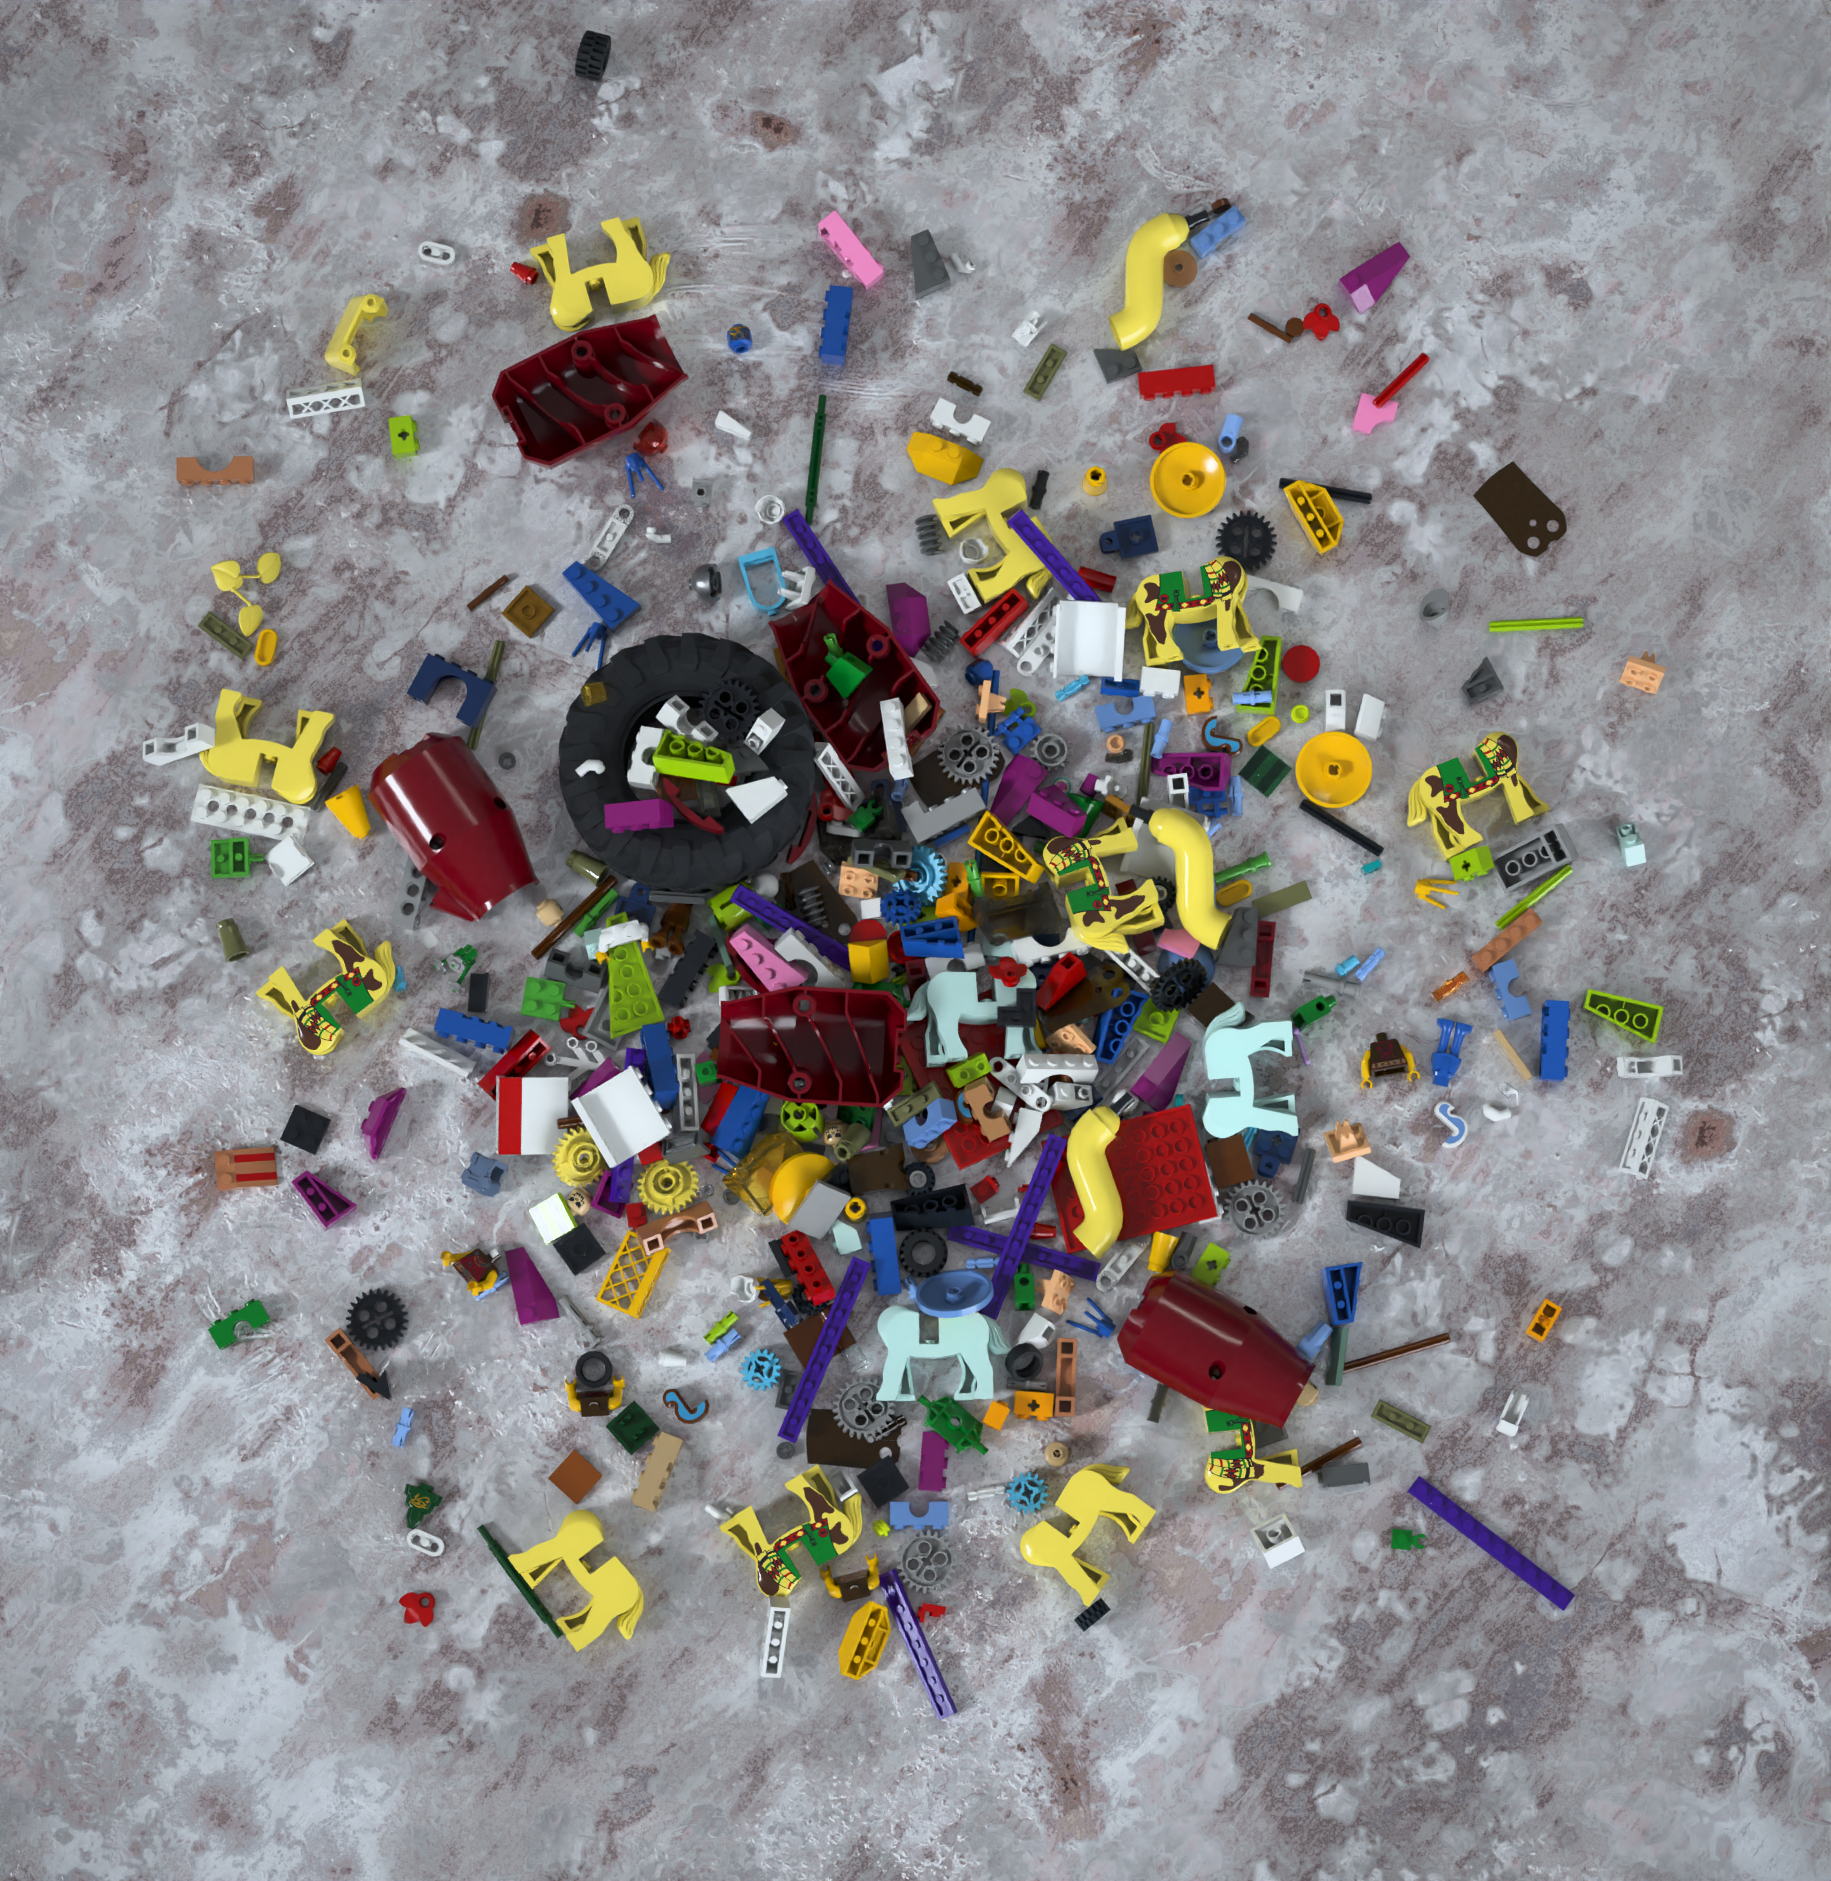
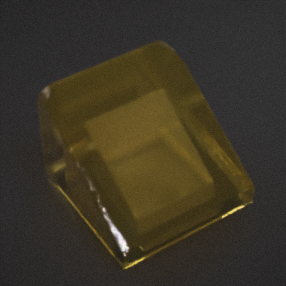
M602 681L584 684L580 689L585 706H591L607 700Z

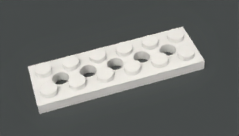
M199 784L190 821L282 841L292 833L300 845L303 846L311 808ZM211 802L219 804L217 811L212 812L209 810ZM230 806H236L238 809L237 813L233 816L227 813V809ZM248 810L256 811L254 819L249 820L246 818ZM267 814L275 816L273 823H265L264 818ZM286 818L293 819V825L289 828L283 826V821Z

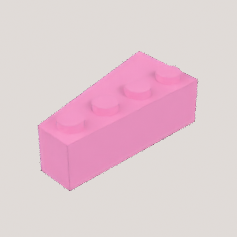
M836 210L818 223L819 235L865 290H868L884 277V267L882 264L872 258L870 250L861 244L859 237L851 231Z
M748 923L732 934L729 941L730 944L770 992L798 986L807 980L810 973L808 969L801 967L797 964L796 960L788 962L775 950V946L765 936Z

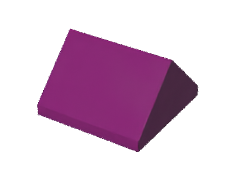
M605 1170L591 1207L620 1219L626 1203L609 1201L612 1173Z

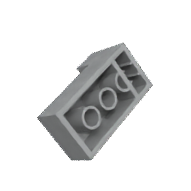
M967 787L961 791V795L957 797L953 795L945 799L944 804L940 806L936 804L928 808L927 813L924 812L921 804L915 801L911 795L902 799L903 808L900 810L918 844L926 846L935 839L984 815L988 808L977 788Z
M1560 823L1493 856L1492 860L1495 868H1492L1506 894L1560 866H1564L1580 856L1563 823Z

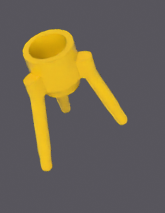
M1427 878L1417 880L1414 892L1419 894L1418 898L1424 899L1441 909H1446V907L1426 896L1430 895L1431 890L1453 895L1459 894L1457 891L1432 886V884H1457V881Z
M756 1278V1279L758 1280V1282H763V1281L766 1280L767 1278ZM769 1279L772 1283H776L774 1287L781 1294L783 1300H787L788 1295H792L793 1286L791 1280ZM764 1285L755 1286V1290L766 1289ZM766 1301L760 1304L759 1307L771 1305V1302Z

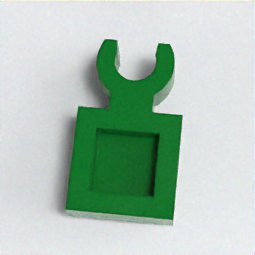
M871 800L868 803V808L865 809L861 806L848 817V822L859 832L863 833L875 822L874 816L881 814L882 807L873 809L875 801Z
M1392 1529L1391 1549L1411 1550V1545L1418 1549H1423L1425 1546L1419 1545L1417 1540L1418 1538H1425V1535L1418 1534L1414 1537L1411 1530Z

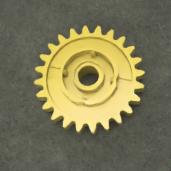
M577 1126L576 1131L570 1128V1134L564 1132V1139L558 1138L560 1144H554L557 1151L552 1152L556 1157L551 1162L556 1163V1165L552 1168L557 1171L555 1175L561 1177L560 1180L564 1183L566 1182L569 1186L573 1185L578 1188L580 1185L585 1188L586 1183L592 1186L593 1179L599 1181L598 1175L603 1176V1169H608L605 1165L607 1162L586 1126L583 1128ZM583 1154V1158L579 1160L580 1155Z
M663 1158V1160H658L656 1163H650V1167L644 1166L645 1173H639L642 1178L637 1180L640 1185L637 1187L638 1192H640L639 1197L643 1199L644 1205L648 1204L649 1210L654 1208L656 1214L660 1210L663 1215H665L666 1211H669L672 1215L673 1210L680 1213L681 1207L687 1209L686 1203H693L691 1197H697L694 1191H699V1187L696 1185L699 1183L698 1178H696L698 1175L696 1171H693V1165H689L688 1161L672 1165ZM666 1183H672L670 1187H664Z

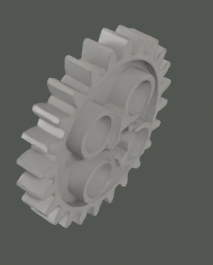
M965 723L964 729L957 725L958 731L955 732L953 729H950L952 735L945 734L947 740L940 741L944 747L938 748V751L943 753L937 756L938 759L943 760L939 765L940 767L946 766L943 769V773L950 772L948 778L955 777V783L961 779L962 785L969 781L972 786L973 780L980 784L981 777L987 780V773L993 775L990 770L991 768L997 769L994 762L999 761V758L995 755L999 754L1000 751L994 748L998 746V743H992L994 736L987 737L989 730L983 733L982 726L976 730L975 724L968 728L967 723ZM965 737L973 739L972 743L968 746L962 743ZM980 741V744L973 749L975 744ZM980 749L987 750V755L983 758L977 756V752ZM952 752H959V759H950ZM965 752H971L973 756L965 759ZM964 760L961 767L958 768L957 765ZM969 763L975 765V769L972 772L965 771V766Z
M1248 1180L1247 1186L1241 1182V1189L1235 1186L1234 1191L1236 1193L1229 1192L1228 1195L1232 1199H1225L1229 1206L1223 1207V1210L1228 1211L1223 1217L1230 1219L1226 1225L1232 1224L1233 1227L1230 1232L1237 1230L1236 1237L1242 1234L1243 1241L1250 1237V1241L1253 1243L1254 1238L1257 1237L1258 1241L1261 1242L1262 1236L1268 1240V1233L1274 1236L1275 1231L1273 1229H1281L1278 1222L1284 1223V1220L1280 1218V1216L1286 1215V1212L1281 1211L1286 1206L1285 1204H1280L1283 1197L1277 1198L1276 1195L1279 1190L1272 1192L1273 1185L1267 1188L1266 1181L1259 1185V1181L1256 1180L1255 1184L1252 1185L1251 1181ZM1261 1193L1264 1196V1202H1255L1254 1195ZM1247 1195L1250 1196L1254 1208H1259L1257 1215L1263 1224L1262 1227L1259 1226L1255 1214H1250L1252 1207L1246 1198ZM1243 1201L1246 1203L1247 1209L1239 1211L1236 1204ZM1270 1211L1273 1215L1272 1220H1264L1262 1213ZM1245 1220H1254L1255 1227L1253 1229L1246 1228Z
M861 1376L859 1382H856L853 1378L852 1385L845 1382L847 1388H839L842 1393L841 1395L835 1394L838 1401H833V1405L837 1408L832 1411L838 1415L834 1419L835 1421H840L837 1424L839 1428L845 1426L843 1428L844 1433L850 1430V1437H853L856 1433L858 1440H860L862 1435L868 1440L869 1434L876 1438L875 1432L878 1431L880 1434H883L881 1428L888 1429L889 1427L886 1422H893L889 1416L895 1415V1411L891 1410V1408L896 1407V1405L890 1401H876V1394L882 1384L878 1386V1379H875L872 1383L870 1377L864 1381ZM870 1391L871 1396L869 1398H862L863 1392ZM855 1394L863 1405L867 1407L868 1412L874 1418V1422H871L864 1410L861 1409L859 1403L853 1397ZM849 1402L855 1403V1407L852 1410H847L846 1405ZM876 1406L882 1407V1412L879 1414H873L872 1411ZM859 1418H866L864 1425H857Z
M921 1530L919 1537L912 1533V1540L906 1537L908 1544H900L903 1551H897V1553L901 1555V1558L895 1559V1561L901 1563L896 1569H902L898 1576H905L903 1583L909 1581V1588L915 1585L916 1592L923 1588L924 1594H926L927 1588H930L931 1592L934 1593V1587L941 1590L940 1584L943 1583L945 1586H948L946 1579L953 1580L950 1573H957L953 1566L958 1565L957 1562L953 1561L958 1555L951 1553L955 1550V1547H948L951 1541L944 1542L945 1535L940 1539L937 1538L938 1532L931 1536L930 1530L927 1531V1535H924ZM921 1543H927L930 1546L928 1553L922 1554L919 1552L918 1547ZM937 1547V1551L930 1560L932 1565H927L921 1575L917 1577L916 1574L923 1565L922 1558H928L933 1548ZM937 1554L945 1555L946 1561L944 1564L939 1565L935 1562ZM916 1559L919 1562V1567L916 1570L909 1569V1560ZM925 1571H934L935 1578L932 1581H927L924 1578Z

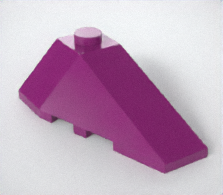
M1397 242L1340 278L1338 286L1361 315L1377 303L1392 280L1408 261L1410 255L1402 244Z
M1017 753L1005 768L990 812L995 814L1007 827L1028 802L1031 793L1036 791L1045 781L1049 772L1036 761Z
M1163 753L1161 759L1152 757L1151 772L1166 778L1167 775L1187 773L1189 786L1204 791H1224L1231 776L1232 757L1226 753Z
M1176 1032L1130 1091L1155 1112L1165 1110L1172 1101L1192 1042L1179 1032Z
M521 1247L505 1251L520 1325L523 1327L560 1318L556 1299L525 1248Z

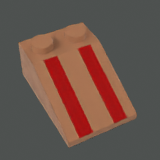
M274 1147L214 1152L217 1187L220 1192L278 1185Z

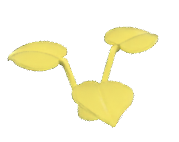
M264 553L258 559V574L256 575L239 574L240 566L233 560L222 561L210 567L220 590L228 591L231 589V592L247 603L248 606L243 607L239 613L240 628L246 637L253 634L261 625L263 611L259 605H252L237 589L242 586V578L261 577V581L264 584L273 582L281 568V559L278 553Z

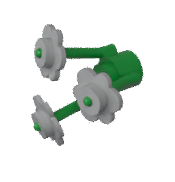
M467 944L464 948H460L442 961L434 955L433 965L438 972L441 971L445 975L446 969L444 964L448 963L452 970L462 973L457 982L447 981L452 992L465 994L466 989L460 984L471 966L476 963L475 958L478 956L475 948Z

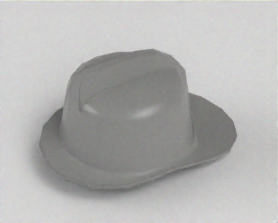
M1435 589L1429 592L1421 603L1420 619L1427 622L1428 625L1436 627L1438 630L1441 629L1442 624L1450 617V597L1447 590Z

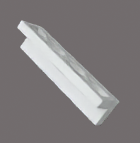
M361 378L286 390V400L291 419L365 407ZM359 394L360 402L353 403L348 400L351 395ZM332 398H338L342 400V402L336 406L329 403ZM314 401L323 403L321 408L318 409L313 408L311 404ZM300 404L304 406V409L300 412H293L292 405Z
M1045 585L1037 600L1031 598L1028 601L1030 607L996 642L1019 660L1052 620L1053 607H1050L1051 600L1054 597L1059 600L1065 599L1053 587ZM1045 612V619L1042 622H1038L1039 615ZM1029 627H1033L1031 636H1027ZM1022 641L1021 648L1016 652L1013 647L1017 642Z
M815 742L816 756L814 761L845 807L854 813L864 800L865 795L830 743Z
M408 1028L404 1038H401L398 1042L401 1046L469 1080L477 1065V1062L411 1028Z
M1640 1098L1618 1169L1619 1171L1647 1180L1669 1106L1654 1099ZM1658 1107L1662 1108L1659 1117L1656 1115ZM1654 1126L1655 1132L1653 1135H1651L1650 1131L1651 1128ZM1648 1144V1145H1649V1151H1648V1153L1646 1154L1645 1148H1646V1145ZM1643 1162L1644 1167L1641 1173L1638 1172L1640 1164Z

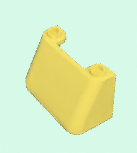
M374 294L351 298L325 351V360L329 365L357 377L360 367L355 363L357 353L351 344L363 319L372 323L376 317L381 316L385 318L388 308L384 298Z

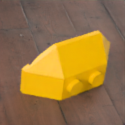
M913 432L907 446V452L918 473L951 486L976 478L984 461L983 458L967 448L932 434Z
M1298 480L1283 488L1292 512L1317 551L1323 554L1336 547L1339 542L1344 519L1326 488L1303 480Z
M869 1601L853 1614L838 1650L840 1674L858 1681L862 1676L877 1667L891 1632L887 1607Z

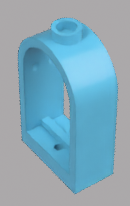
M770 547L737 557L752 606L759 612L768 614L769 617L780 614L779 610L784 606L786 597L782 596L779 602L772 606L760 605L753 597L745 571L747 567L774 560L781 587L786 589L775 548Z

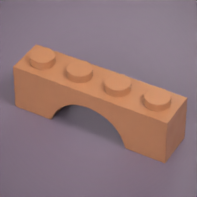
M233 456L231 463L225 469L212 472L202 468L196 457H177L176 480L185 487L193 486V484L212 486V483H219L221 486H230L231 483L247 486L250 483H255V460L253 456Z
M1529 908L1473 955L1470 960L1483 974L1519 942L1536 930L1543 921L1532 908Z
M706 1200L683 1209L680 1213H673L635 1228L639 1244L646 1255L665 1249L667 1240L675 1234L685 1231L703 1234L718 1228L715 1213Z
M338 1328L325 1339L326 1343L356 1378L359 1373L365 1375L367 1372L376 1378L375 1382L377 1383L380 1375L341 1328ZM360 1382L373 1400L376 1401L382 1396Z
M1074 1338L1057 1339L1055 1417L1074 1418L1077 1339Z

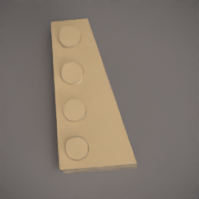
M662 1431L660 1435H656L653 1445H655L653 1453L649 1452L645 1462L648 1465L645 1471L642 1470L638 1479L640 1484L637 1489H634L631 1496L633 1505L653 1513L656 1512L684 1440Z

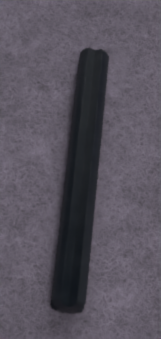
M1280 478L1279 488L1283 489L1298 480ZM1315 484L1326 488L1331 498L1370 504L1372 501L1371 493Z
M1304 799L1301 802L1300 809L1378 857L1383 852L1384 848L1310 801Z

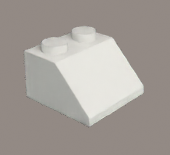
M1143 666L1140 692L1144 696L1154 697L1155 694L1162 695L1166 699H1173L1174 696L1177 697L1181 671Z
M1368 694L1363 695L1353 737L1375 742L1377 737L1380 738L1383 728L1379 726L1380 721L1385 719L1387 708H1384L1385 702Z
M1284 1512L1250 1529V1533L1270 1569L1305 1551L1299 1536Z

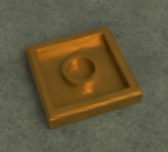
M526 585L501 614L531 639L555 612V609Z

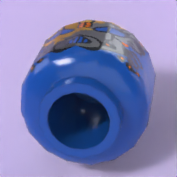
M735 324L727 331L728 346L735 353H745L752 346V335L748 327L742 324Z
M977 658L966 667V680L973 686L983 685L984 680L989 681L993 677V665L989 660Z

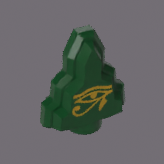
M419 1482L418 1486L406 1484L404 1494L407 1496L405 1505L408 1508L406 1514V1525L408 1528L414 1530L422 1522L424 1515L430 1514L434 1507L439 1506L443 1497L433 1493L435 1487Z

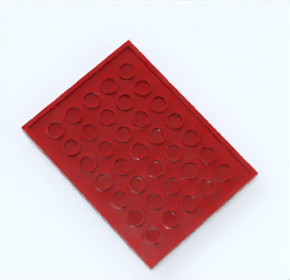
M992 989L978 994V1002H981L983 999H992ZM927 1017L907 1026L906 1031H898V1033H902V1046H899L900 1051L919 1089L935 1081L944 1096L943 1099L954 1101L957 1092L965 1088V1085L960 1088L953 1087L945 1069L958 1062H946L945 1067L925 1068L923 1038L927 1029ZM958 1023L959 1038L967 1050L968 1057L977 1052L985 1053L989 1062L994 1057L1004 1058L1006 1027H997V1023L985 1025ZM1005 1059L1014 1067L1020 1061V1059ZM1000 1061L995 1062L994 1070L997 1072L1002 1071L1003 1064ZM989 1072L972 1082L986 1076L993 1085L994 1099L985 1104L986 1109L991 1111L1000 1086L1006 1089L1009 1088ZM1017 1096L1009 1116L1011 1124L1014 1113H1018L1020 1107L1025 1108V1101ZM971 1105L968 1106L972 1117L971 1125H964L957 1120L949 1129L941 1133L959 1171L1011 1147V1142H1008L1010 1133L992 1141H989L988 1137L982 1134L981 1124L979 1120L974 1119ZM1049 1109L1042 1114L1037 1136L1064 1123L1058 1110ZM1012 1124L1011 1131H1014L1015 1124Z
M1191 1104L1120 1121L1119 1130L1115 1134L1116 1137L1105 1148V1156L1123 1209L1122 1229L1115 1242L1218 1217ZM1070 1134L1060 1137L1068 1140ZM1047 1140L1041 1141L1042 1149ZM1066 1143L1051 1181V1187L1067 1253L1071 1254L1087 1250V1248L1073 1233L1084 1221L1085 1214L1069 1170Z

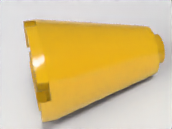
M358 784L325 801L329 810L354 838L359 837V839H362L370 834L368 831L371 829Z

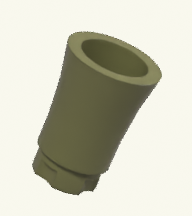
M573 850L566 861L567 866L589 880L596 887L603 882L610 868L604 861L577 850Z
M229 918L218 922L216 928L223 948L225 962H234L248 956L250 950L246 946L238 926L235 925L234 919Z
M860 1123L851 1124L834 1148L837 1158L841 1161L850 1159L862 1148L869 1145L871 1142L869 1130Z

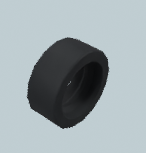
M1029 1343L1015 1346L1005 1359L1007 1371L1014 1379L1021 1382L1035 1378L1044 1366L1042 1354L1034 1345ZM1033 1355V1359L1027 1367L1016 1370V1366L1022 1358Z
M589 1351L583 1354L577 1360L575 1366L578 1380L590 1388H600L606 1385L613 1373L609 1358L598 1351ZM591 1358L600 1359L605 1365V1374L597 1381H590L583 1374V1365Z

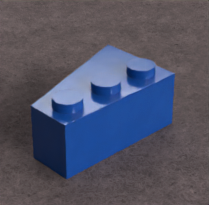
M956 916L899 927L905 956L965 959Z
M1362 1262L1320 1269L1330 1327L1354 1322Z

